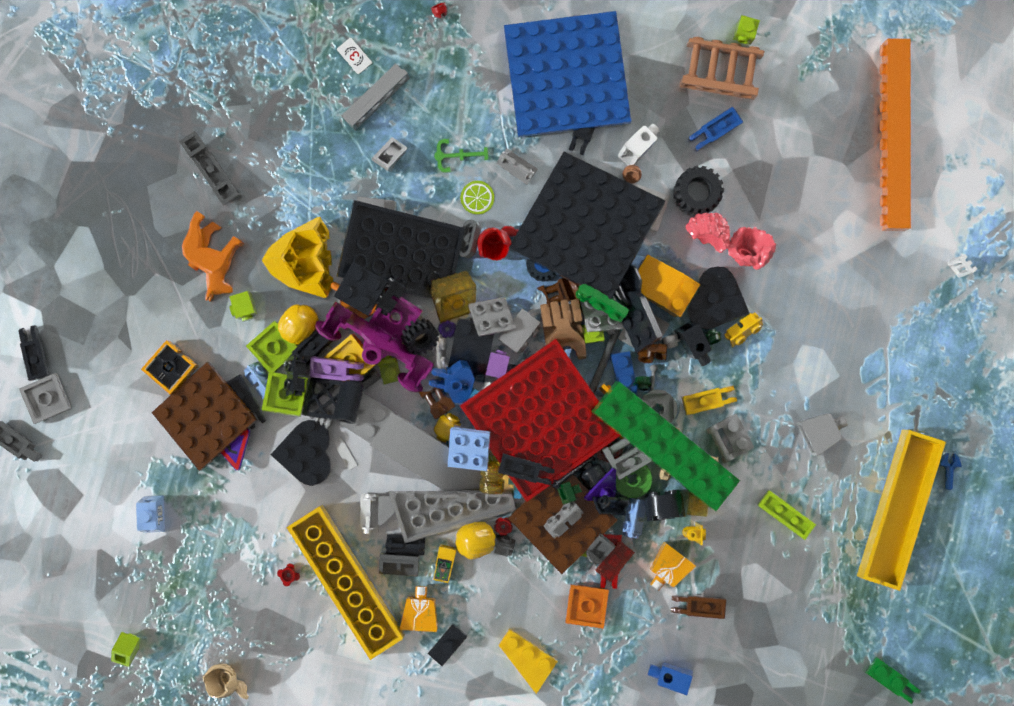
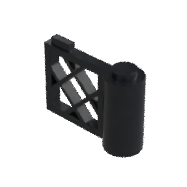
M311 377L302 415L355 424L364 385L361 384V381H355V379L342 382ZM316 383L322 384L324 388L318 394L314 392ZM335 386H340L339 393L333 397L330 390ZM327 393L330 400L322 405L319 398ZM316 401L319 408L314 412H309L310 405ZM333 403L335 406L334 414L329 415L325 409Z

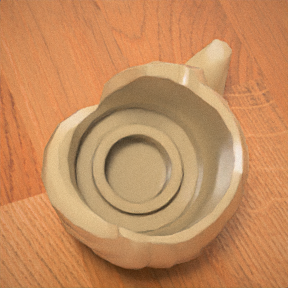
M216 664L209 668L202 676L206 691L212 698L229 697L235 691L239 697L246 700L249 698L246 684L241 680H237L235 670L228 664Z

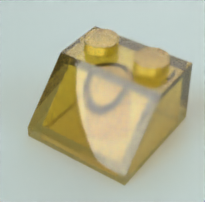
M467 270L431 281V296L440 323L471 313L468 304L476 303V284Z

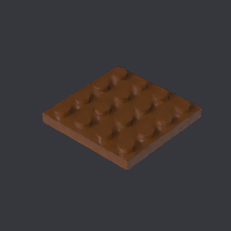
M206 362L152 412L154 417L199 471L207 467L258 420L210 362Z
M574 475L563 483L570 481L571 486L580 485L582 492L574 494L576 497L574 502L584 513L573 525L568 521L565 522L569 529L560 537L557 536L554 539L544 527L547 520L555 516L564 505L557 488H554L552 484L529 501H525L508 517L561 574L587 551L600 533L603 535L617 521L613 515H600L596 510L594 501H586L584 499L589 490Z

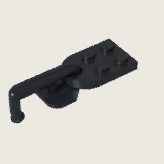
M631 265L614 296L618 299L619 304L629 309L622 322L635 352L640 353L662 338L663 335L646 297L641 293V276L637 268Z

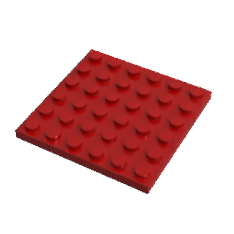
M556 339L459 405L476 430L490 431L489 449L499 463L503 453L541 463L543 466L555 469V472L551 474L542 470L539 471L538 477L550 479L552 481L551 484H553V480L560 479L621 436L591 412L599 401ZM509 476L526 502L550 486Z

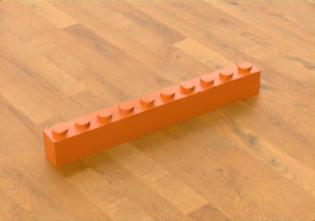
M888 38L882 43L879 54L882 56V63L879 69L880 75H882V82L879 88L880 94H882V101L879 107L882 113V120L879 126L880 131H882V139L879 145L880 150H882V158L880 159V169H882V176L880 177V188H882V195L880 196V207H882L880 226H882V231H906L911 229V39Z

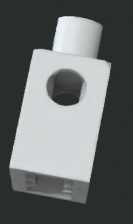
M651 124L648 128L642 126L624 144L617 156L627 165H635L658 139L656 135L660 132L659 128L654 124Z

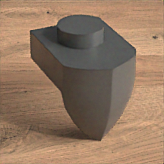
M600 533L587 549V558L590 563L601 564L616 545Z

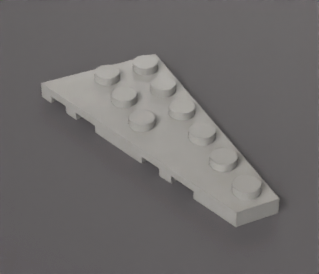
M511 490L389 491L405 543L516 510Z

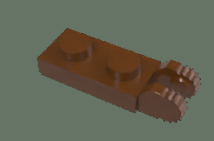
M672 595L671 600L686 602V609L671 607L670 612L725 619L726 599Z

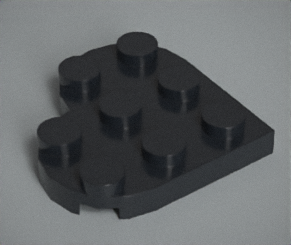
M719 266L711 267L702 273L699 278V293L691 299L687 308L690 321L698 323L702 329H712L750 314L735 277L728 268Z
M303 421L290 432L270 455L303 484L309 486L320 484L331 473L330 457L326 453L330 445L329 430L325 428V425H320L319 421Z

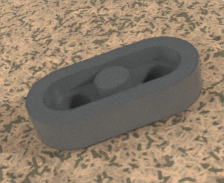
M467 220L463 225L465 230L459 255L468 259L475 255L478 246L477 241L481 233L480 223L474 220Z

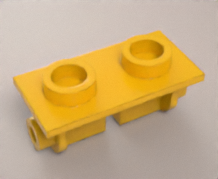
M755 312L748 314L740 320V323L743 325L742 328L736 323L726 330L724 336L727 340H730L732 348L736 345H741L748 336L756 334L762 329V318H759Z
M695 522V526H686L682 530L683 536L690 541L703 545V540H706V529H703V525Z

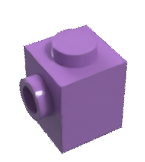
M496 350L495 353L491 352L486 371L487 376L500 378L506 373L510 359L509 356H506L507 352Z

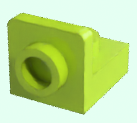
M390 355L382 358L377 365L380 369L383 384L397 382L398 374L401 373L397 358H392Z

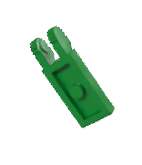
M586 284L580 285L575 293L576 298L580 299L581 302H589L593 308L602 310L612 320L621 322L629 311L623 305L613 299L610 300L608 296Z
M875 657L865 672L911 704L914 700L902 692L904 688L908 686L914 693L919 694L921 692L907 678L877 657Z

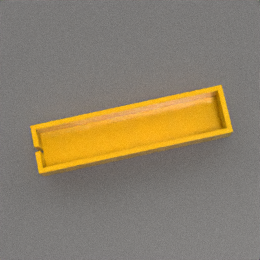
M901 430L859 566L858 577L892 589L901 590L945 447V441L911 430Z

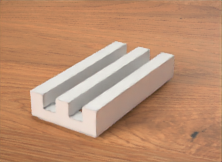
M966 254L947 262V265L957 277L973 274L977 270L976 266H970L972 264L971 260H965L967 258Z

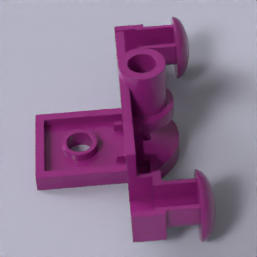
M393 295L392 298L397 301V304L391 313H398L401 319L393 320L390 313L386 316L380 312L381 308L378 307L368 322L335 301L326 315L327 319L316 322L315 326L318 333L328 340L337 341L341 339V333L338 330L340 327L344 329L348 327L361 335L364 339L362 358L367 364L375 365L387 355L399 359L406 364L405 368L409 370L408 373L401 372L398 374L400 384L411 392L418 393L423 390L420 382L422 379L425 380L432 370L434 363L421 355L418 356V354L413 355L410 353L406 346L402 344L401 335H403L402 331L406 330L405 326H410L412 320L415 323L423 311L402 297L399 299Z

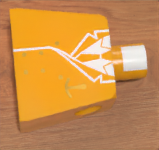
M663 542L650 567V570L656 574L650 585L658 591L666 582L670 586L675 587L696 565L666 542Z
M416 586L415 596L407 597L400 630L437 632L438 621L435 598L427 597V586Z

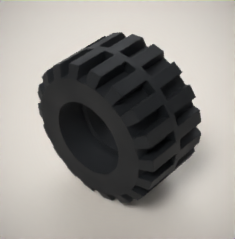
M694 166L693 168L686 169L677 179L673 189V198L676 199L675 204L681 207L680 210L682 212L686 211L687 215L691 216L693 214L695 217L698 213L712 212L720 204L719 202L722 200V193L724 192V188H722L723 181L719 180L720 175L718 173H713L714 170L712 168L708 170L706 169L707 166H702L701 168ZM698 181L706 185L709 195L705 201H696L690 197L688 186L691 182Z

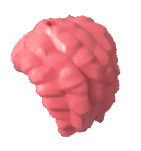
M698 213L695 217H691L689 223L686 224L685 228L693 239L698 238L702 244L710 243L719 253H723L724 250L728 249L730 245V227L726 218L722 217L720 213Z
M741 227L731 237L728 255L735 259L740 266H752L755 270H759L768 264L773 257L776 243H774L773 236L766 234L764 230L761 231L757 227L752 229L750 227Z

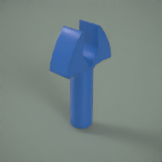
M945 453L941 457L939 466H943L946 469L945 489L952 490L954 469L962 467V464L956 454L952 455L953 461L949 464V453Z

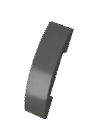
M196 131L179 141L212 187L213 192L223 206L239 196L234 185Z

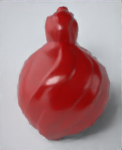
M503 226L500 230L494 227L485 229L477 241L479 255L491 260H502L507 256L509 246L512 244L510 237H515L518 229L512 226Z

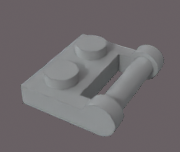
M733 414L706 429L708 435L711 434L720 451L723 463H727L754 448L737 414ZM722 428L733 449L731 453L728 452L717 431Z
M622 439L610 447L602 448L611 467L616 469V476L619 480L651 462L637 448H633L614 459L613 453L631 444L626 439Z

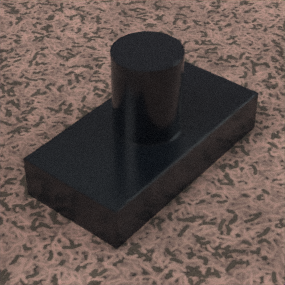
M453 623L430 649L428 655L443 666L464 642L467 635Z

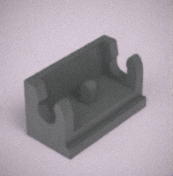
M380 553L379 574L418 577L420 555Z

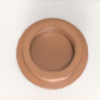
M628 165L624 168L623 178L626 182L633 184L641 179L642 171L638 166Z

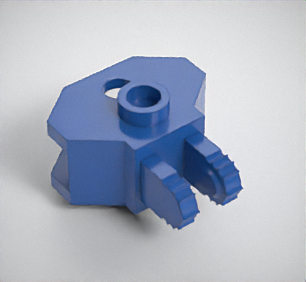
M459 360L451 367H446V369H432L431 374L443 377V380L430 379L429 385L444 389V392L449 393L454 403L461 404L471 396L475 377L467 361Z

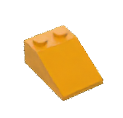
M648 254L638 269L642 279L641 293L646 299L672 316L681 317L700 284L684 273Z

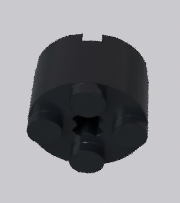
M679 489L669 490L665 492V495H661L660 492L646 494L644 503L647 522L652 521V517L653 521L686 517L683 494L680 493Z

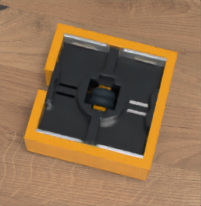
M166 340L141 370L172 395L199 365L187 355L182 356L180 354L182 351L171 341Z

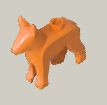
M196 211L183 241L182 251L183 256L189 261L188 265L196 271L201 269L206 273L207 293L205 299L206 301L209 299V302H211L215 295L233 292V288L224 279L230 269L236 250L239 247H243L245 243L233 236L221 252L208 248L211 235L222 227L211 222L201 229L200 224L205 216Z

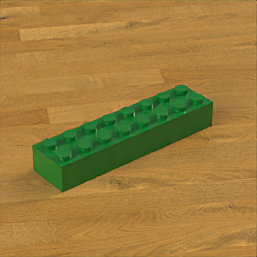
M615 381L591 411L714 511L719 509L740 482L737 477L619 381Z

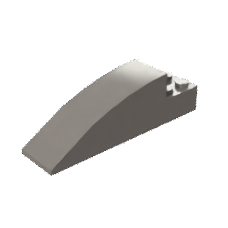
M365 392L362 393L355 424L340 422L342 426L369 442L373 448L444 491L482 490L492 474L489 471L448 467V445Z

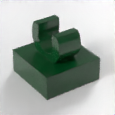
M570 481L560 484L561 487L557 489L563 504L575 501L576 497L574 494L582 492L579 484L571 486Z

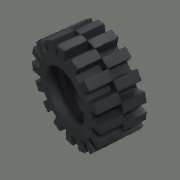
M418 318L415 323L412 320L410 322L411 325H406V330L402 331V342L413 355L418 354L419 356L422 355V352L427 354L428 349L432 351V346L436 347V341H439V333L428 319L422 318L420 321ZM425 333V335L422 338L416 340V338L419 335Z

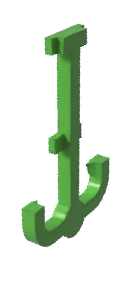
M442 139L437 143V152L434 154L435 160L438 161L439 170L443 173H451L450 166L446 169L442 167V160L444 158L460 157V161H464V157L484 156V160H488V147H484V152L463 153V149H459V153L444 154L441 152V145L444 143L449 144V139Z

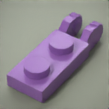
M322 357L310 358V377L341 381L363 380V375L349 374V368L362 369L364 368V363Z

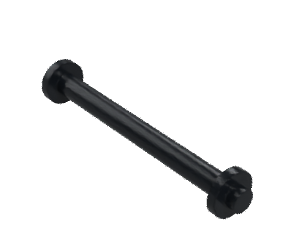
M597 454L592 455L559 480H553V487L559 489L561 487L560 484L592 460L596 461Z

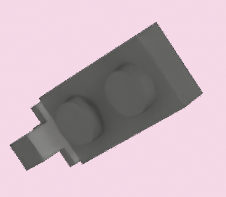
M0 421V446L19 459L27 460L29 458L33 462H38L42 455L34 450L36 446L33 442L3 421Z

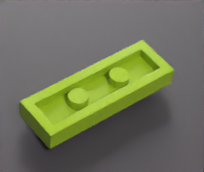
M767 490L757 504L758 507L803 540H806L816 526L815 523L770 490Z

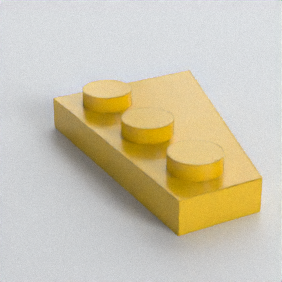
M510 628L499 643V647L537 694L558 661Z

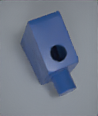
M663 662L662 667L650 664L648 676L657 678V685L688 695L693 671ZM666 673L671 674V675H672V678H670V679L666 678V677H665V674H666Z

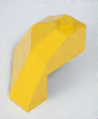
M317 217L284 234L268 248L262 262L270 274L290 288L326 298L331 290L333 277L329 275V266L332 265L331 250H327V239H330L329 230L321 217Z

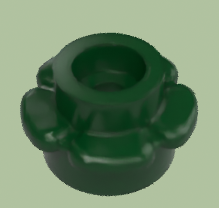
M716 329L705 333L709 345L716 344L722 340L720 336L722 333L717 332Z
M639 376L635 378L633 385L637 386L639 391H646L648 387L652 386V383H650V377Z

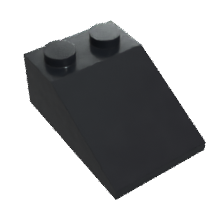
M458 318L448 367H451L459 360L467 361L475 377L474 381L484 383L495 334L479 337L474 321Z

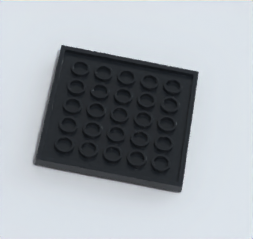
M563 152L511 242L509 250L579 286L582 284L591 286L608 296L611 300L661 212L665 200L573 155Z

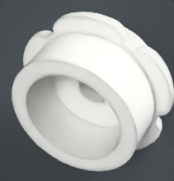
M677 334L662 338L663 343L667 345V349L678 346L677 342L680 341Z

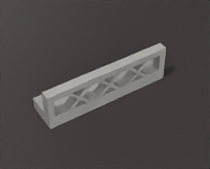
M394 64L341 115L342 118L354 130H357L409 80L408 73L397 64Z

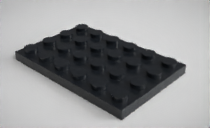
M353 200L336 277L344 278L354 262L386 281H389L390 277L395 278L398 275L396 280L400 282L403 279L408 283L406 285L408 288L404 293L449 302L465 228Z

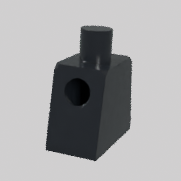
M689 321L674 330L689 357L697 359L701 366L711 362L707 353L712 348L698 323Z

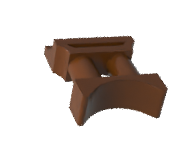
M565 278L559 279L557 283L548 287H544V285L537 287V290L545 294L546 304L551 307L550 302L558 301L559 303L561 300H568L570 302L576 299L569 281ZM558 291L559 295L554 297H548V294Z
M434 387L430 391L419 392L422 399H426L430 405V412L435 420L456 407L441 388ZM433 393H436V395L438 396V402H436L434 397L432 396Z

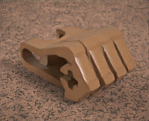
M573 299L571 304H569L568 300H561V305L558 304V301L550 302L551 307L548 304L540 305L546 345L556 339L562 348L569 346L574 349L579 360L586 359V346L581 326L582 315L579 300Z

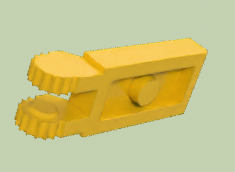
M734 385L682 396L685 415L737 402V397L722 400L721 396L723 392L727 393L735 390Z

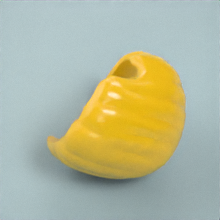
M292 305L281 316L278 322V331L286 341L301 344L316 329V322L319 321L318 315L308 305Z
M482 521L462 526L456 534L455 543L457 551L462 556L471 560L490 554L494 550L496 538L492 527Z

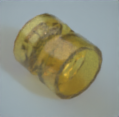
M488 461L487 471H480L482 478H480L479 490L482 493L501 494L504 492V474L498 473L500 465L498 461Z

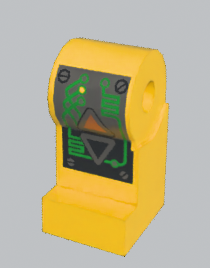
M440 544L433 580L449 583L457 551L456 547Z

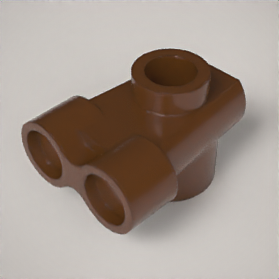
M652 344L643 352L637 353L639 355L638 360L647 364L653 363L654 358L666 361L667 345Z

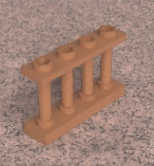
M702 37L689 38L687 47L693 48L689 74L683 75L680 82L681 88L751 100L758 96L759 88L754 87L752 83L756 59H761L765 51L755 46H750L749 48L741 47L738 43L728 45L723 44L720 40L705 41ZM700 49L711 51L708 75L705 79L698 78L696 75ZM719 53L730 54L727 77L724 82L716 81L715 78ZM738 56L749 58L745 83L743 85H738L734 82Z

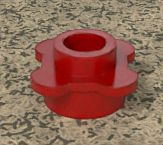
M291 563L287 564L286 568L279 569L277 572V576L280 577L283 585L286 587L290 586L291 582L300 579V574L295 571V566Z

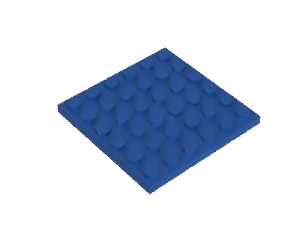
M616 11L504 25L518 138L579 130V128H598L631 123Z

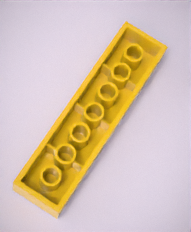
M323 505L286 527L370 660L404 638V632L400 630L399 624Z

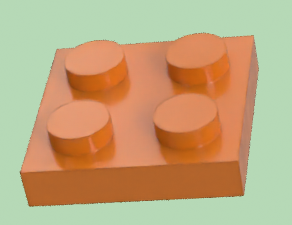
M570 584L565 623L604 629L609 589Z

